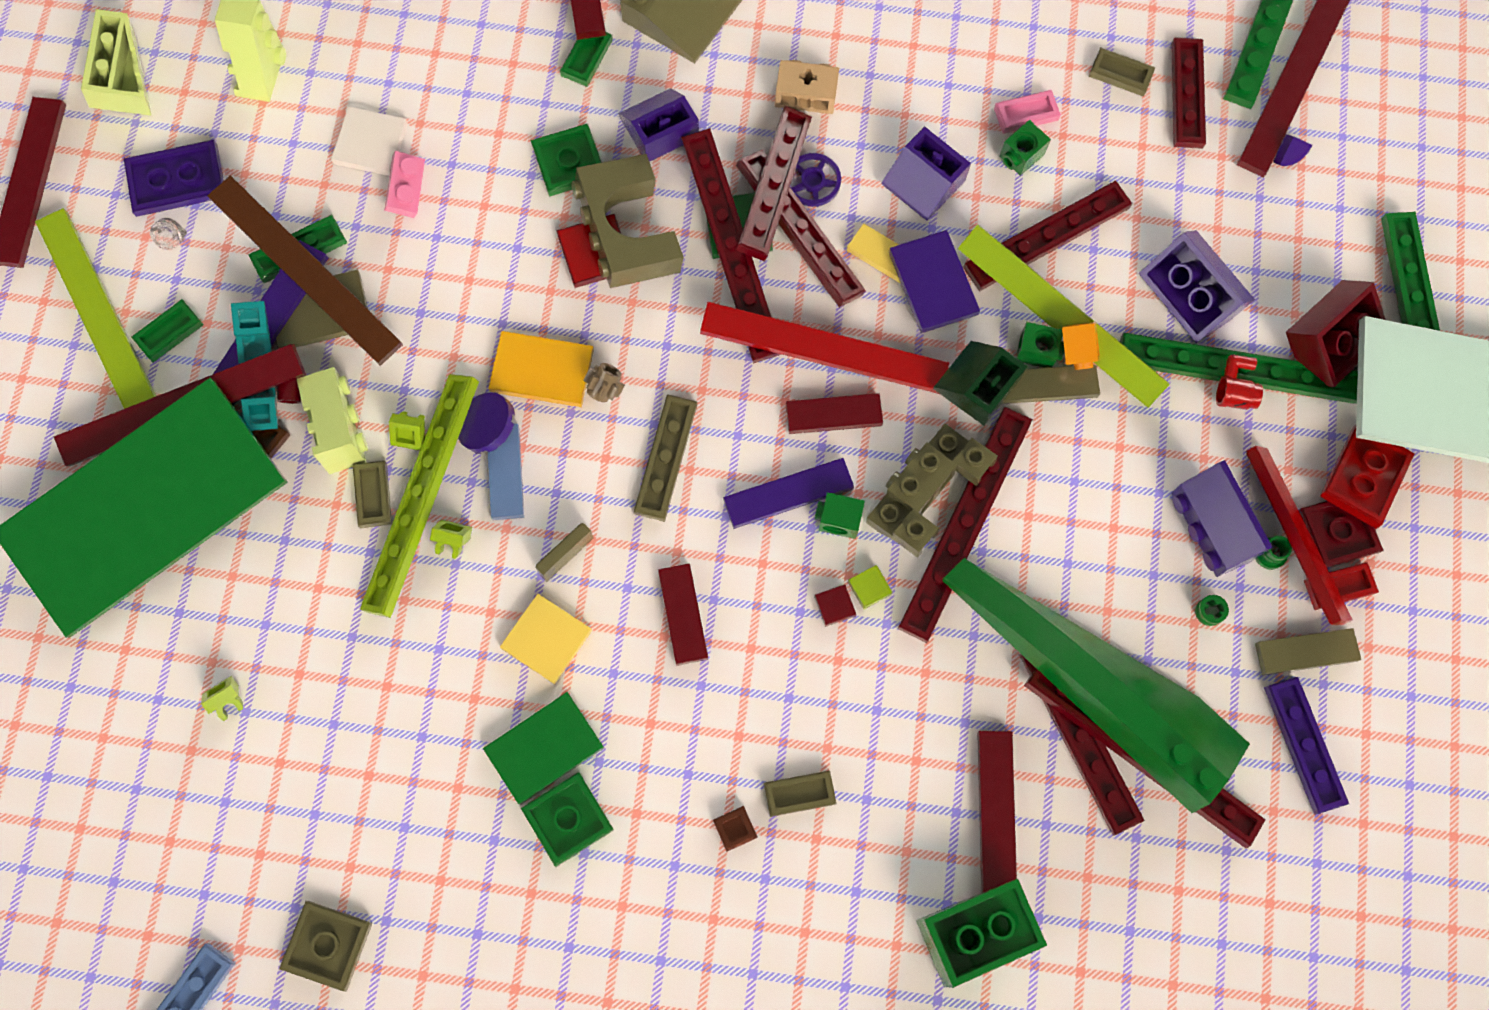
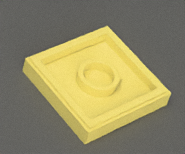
M537 593L500 648L555 685L592 632V629Z

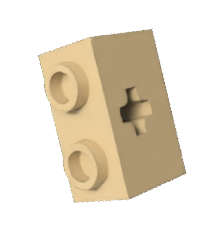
M780 60L775 107L784 108L786 105L795 110L833 114L840 67H833L825 63L817 65L802 63L799 60Z

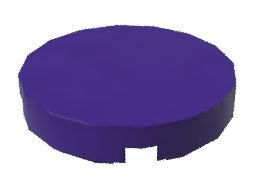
M485 392L473 398L458 437L461 445L476 454H482L481 452L484 451L491 452L501 446L507 440L514 426V423L511 421L512 414L515 416V410L510 401L496 392Z

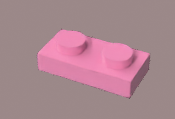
M398 151L394 152L385 211L415 218L418 212L425 159Z

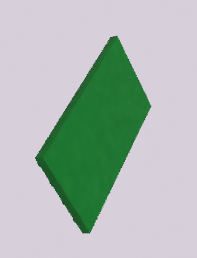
M210 377L0 524V545L63 635L70 638L288 482L218 384Z

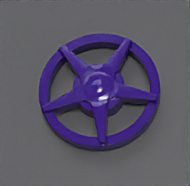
M807 153L801 155L796 166L797 172L801 175V183L794 187L790 185V188L795 194L802 190L812 193L814 200L805 199L796 194L805 206L819 207L829 203L836 197L841 187L839 167L831 158L823 154ZM808 160L821 161L817 167H809L807 169L799 165ZM825 163L833 169L837 181L825 179L823 172ZM823 187H835L829 195L819 199L818 192Z

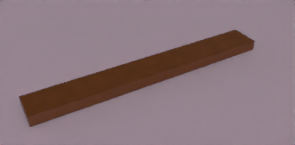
M231 175L207 195L242 232L379 366L403 346L402 342Z

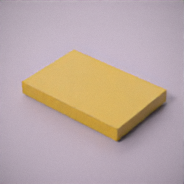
M501 331L488 387L489 392L582 408L587 386L583 379L591 367L594 347Z

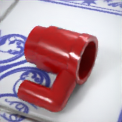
M1230 355L1227 358L1224 376L1220 379L1216 391L1217 406L1244 410L1259 408L1263 397V386L1254 383L1252 380L1237 378L1238 368L1255 370L1257 358L1240 355Z

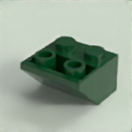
M970 341L933 389L985 426L1021 380L1028 366L1002 347Z

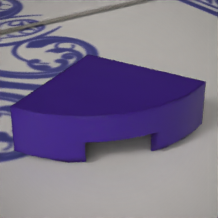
M1286 134L1273 163L1281 166L1294 165L1307 155L1313 145Z

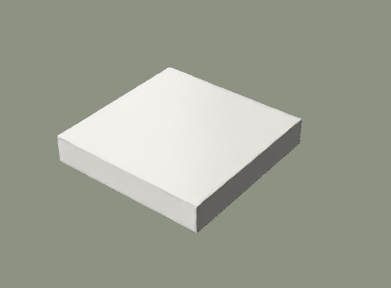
M348 107L331 157L333 164L390 176L392 156L395 151H400L408 126L407 120L405 118Z

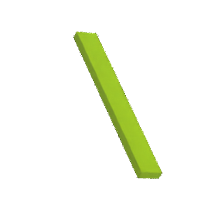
M62 208L36 220L35 223L124 409L156 397L68 212Z
M979 224L975 226L957 248L1050 327L1062 329L1063 326L1095 322ZM1096 322L1100 360L1094 363L1149 408L1170 383Z
M449 374L361 604L360 610L366 613L391 618L479 384V381L472 376Z

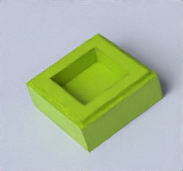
M877 565L848 580V584L863 610L893 593Z

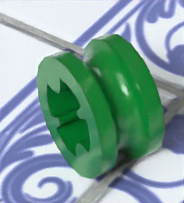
M1208 595L1200 600L1195 608L1197 619L1206 626H1215L1227 618L1229 613L1227 602L1218 595ZM1206 603H1209L1211 607L1218 608L1219 612L1215 614L1217 618L1213 614L1207 615L1205 609L1209 605Z

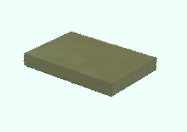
M358 269L333 275L368 309ZM305 294L276 337L278 348L289 344H294L297 348L348 334Z

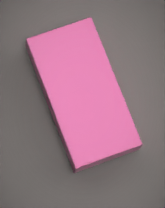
M1052 90L998 102L994 106L1003 134L1017 131L1029 120L1038 126L1059 121L1061 116Z

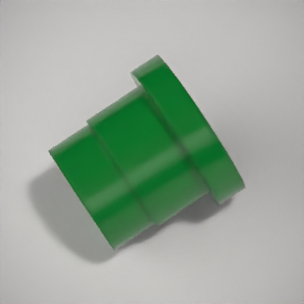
M1268 537L1270 543L1280 550V557L1274 555L1271 549H1269L1255 560L1261 567L1274 570L1285 564L1292 552V546L1286 537Z

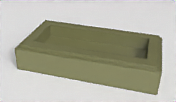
M1100 47L1089 77L1144 97L1156 67Z
M384 460L354 464L353 475L358 527L361 529L391 525L392 514L387 463Z
M580 523L536 564L535 568L538 574L548 582L593 539L591 530L584 523Z
M830 770L764 783L770 817L837 804Z

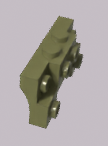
M944 424L929 443L926 442L920 450L915 448L905 461L907 466L901 473L896 471L890 477L885 486L888 488L887 494L868 515L866 523L877 532L900 544L918 558L922 554L923 548L931 538H935L939 527L922 515L954 477L955 472L957 471L977 486L987 469L996 463L998 456L971 437L970 440H967L947 424Z

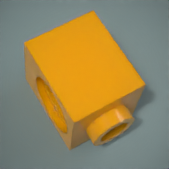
M1096 322L1063 326L1062 333L1066 365L1074 364V370L1093 368V362L1100 360Z

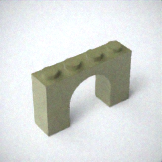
M647 154L576 168L575 181L571 182L574 198L576 200L580 199L582 207H580L582 222L584 225H589L591 231L589 233L591 248L593 251H598L600 257L598 259L600 275L602 278H607L610 288L681 272L684 256L675 231L642 238H632L614 230L605 216L613 206L619 203L653 196L656 178Z

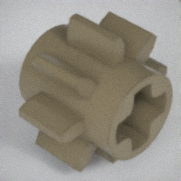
M601 363L600 366L595 365L594 369L589 368L583 381L588 383L586 387L588 395L599 402H607L609 399L613 401L614 397H619L625 384L620 382L622 378L620 370L608 363Z

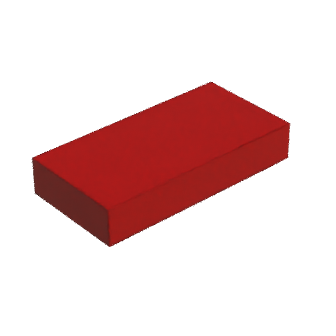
M1368 562L1329 572L1344 603L1379 593ZM1308 579L1303 580L1314 610L1322 609Z

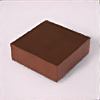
M744 806L713 820L726 852L758 838Z

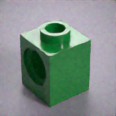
M1029 120L1004 141L999 157L1002 158L1007 168L1014 170L1021 176L1045 155L1051 139ZM1018 148H1024V149H1026L1028 152H1023V151L1019 150Z
M1026 322L1020 334L1016 358L1024 364L1042 368H1053L1057 360H1062L1065 352L1064 342L1061 341L1062 329ZM1036 343H1044L1048 347V350H1040L1036 346Z
M827 492L825 502L818 501L814 520L820 521L818 531L856 539L865 501Z

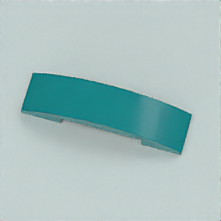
M265 301L231 303L233 330L236 337L239 364L271 352ZM276 387L241 399L243 420L251 431L278 429Z

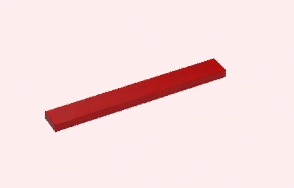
M708 301L700 330L702 335L937 394L939 393L933 388L948 370L950 362Z

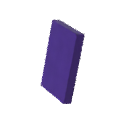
M214 139L124 158L132 213L136 217L211 201L207 195L224 181L218 146Z
M947 230L889 249V255L921 334L979 315L980 308Z

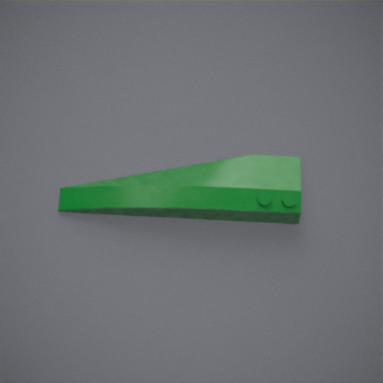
M965 558L944 577L942 581L1191 813L1209 805L1230 780L1250 743L1200 697Z

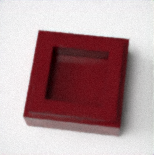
M845 584L814 595L825 627L856 617V611Z

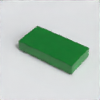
M606 32V36L577 40L560 70L561 76L588 87L613 41L612 34Z
M181 299L131 336V338L154 363L204 324Z

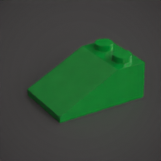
M1018 879L916 920L944 987L954 988L1048 946Z

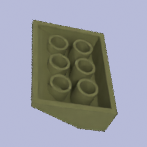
M620 0L623 22L695 64L742 0Z

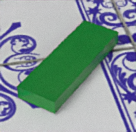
M332 214L291 234L298 242L300 240L325 254L347 244ZM261 249L248 255L264 284L275 279L280 268Z

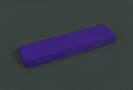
M840 458L725 496L723 501L733 529L826 499L827 492L841 494L853 490L854 484L844 458Z
M1297 676L1264 687L1314 815L1348 805L1349 801L1299 677Z

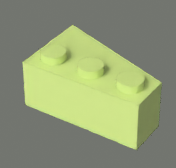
M221 0L216 13L215 23L222 49L230 54L232 64L227 66L229 74L235 75L237 85L233 88L234 94L237 97L270 102L280 66L284 65L286 61V50L278 38L277 31L274 30L269 20V15L265 12L260 0Z
M96 9L81 85V91L89 108L152 116L135 33L128 14Z
M332 367L297 378L304 411L307 412L310 422L307 424V429L310 435L313 434L316 446L312 447L313 456L329 474L351 468L354 464L367 463L364 452L368 451V446L363 433L357 432L355 423L360 422L355 405H349L347 395L351 394V389L346 376L340 377L336 369Z

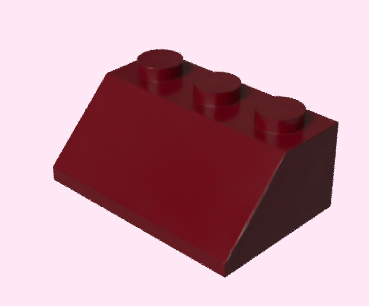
M1340 281L1285 332L1294 358L1329 387H1335L1358 365L1359 320L1364 316L1386 320L1374 282Z

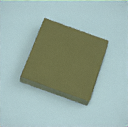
M305 901L279 969L346 992L373 923L311 901Z

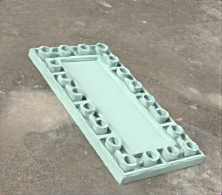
M1364 316L1359 320L1356 438L1489 463V341Z

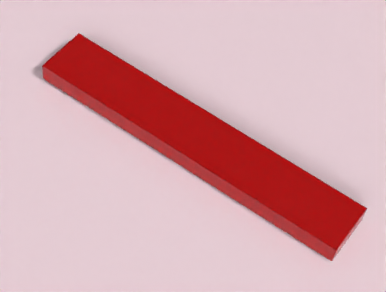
M1254 446L1246 450V455L1329 624L1344 625L1353 621L1268 448Z

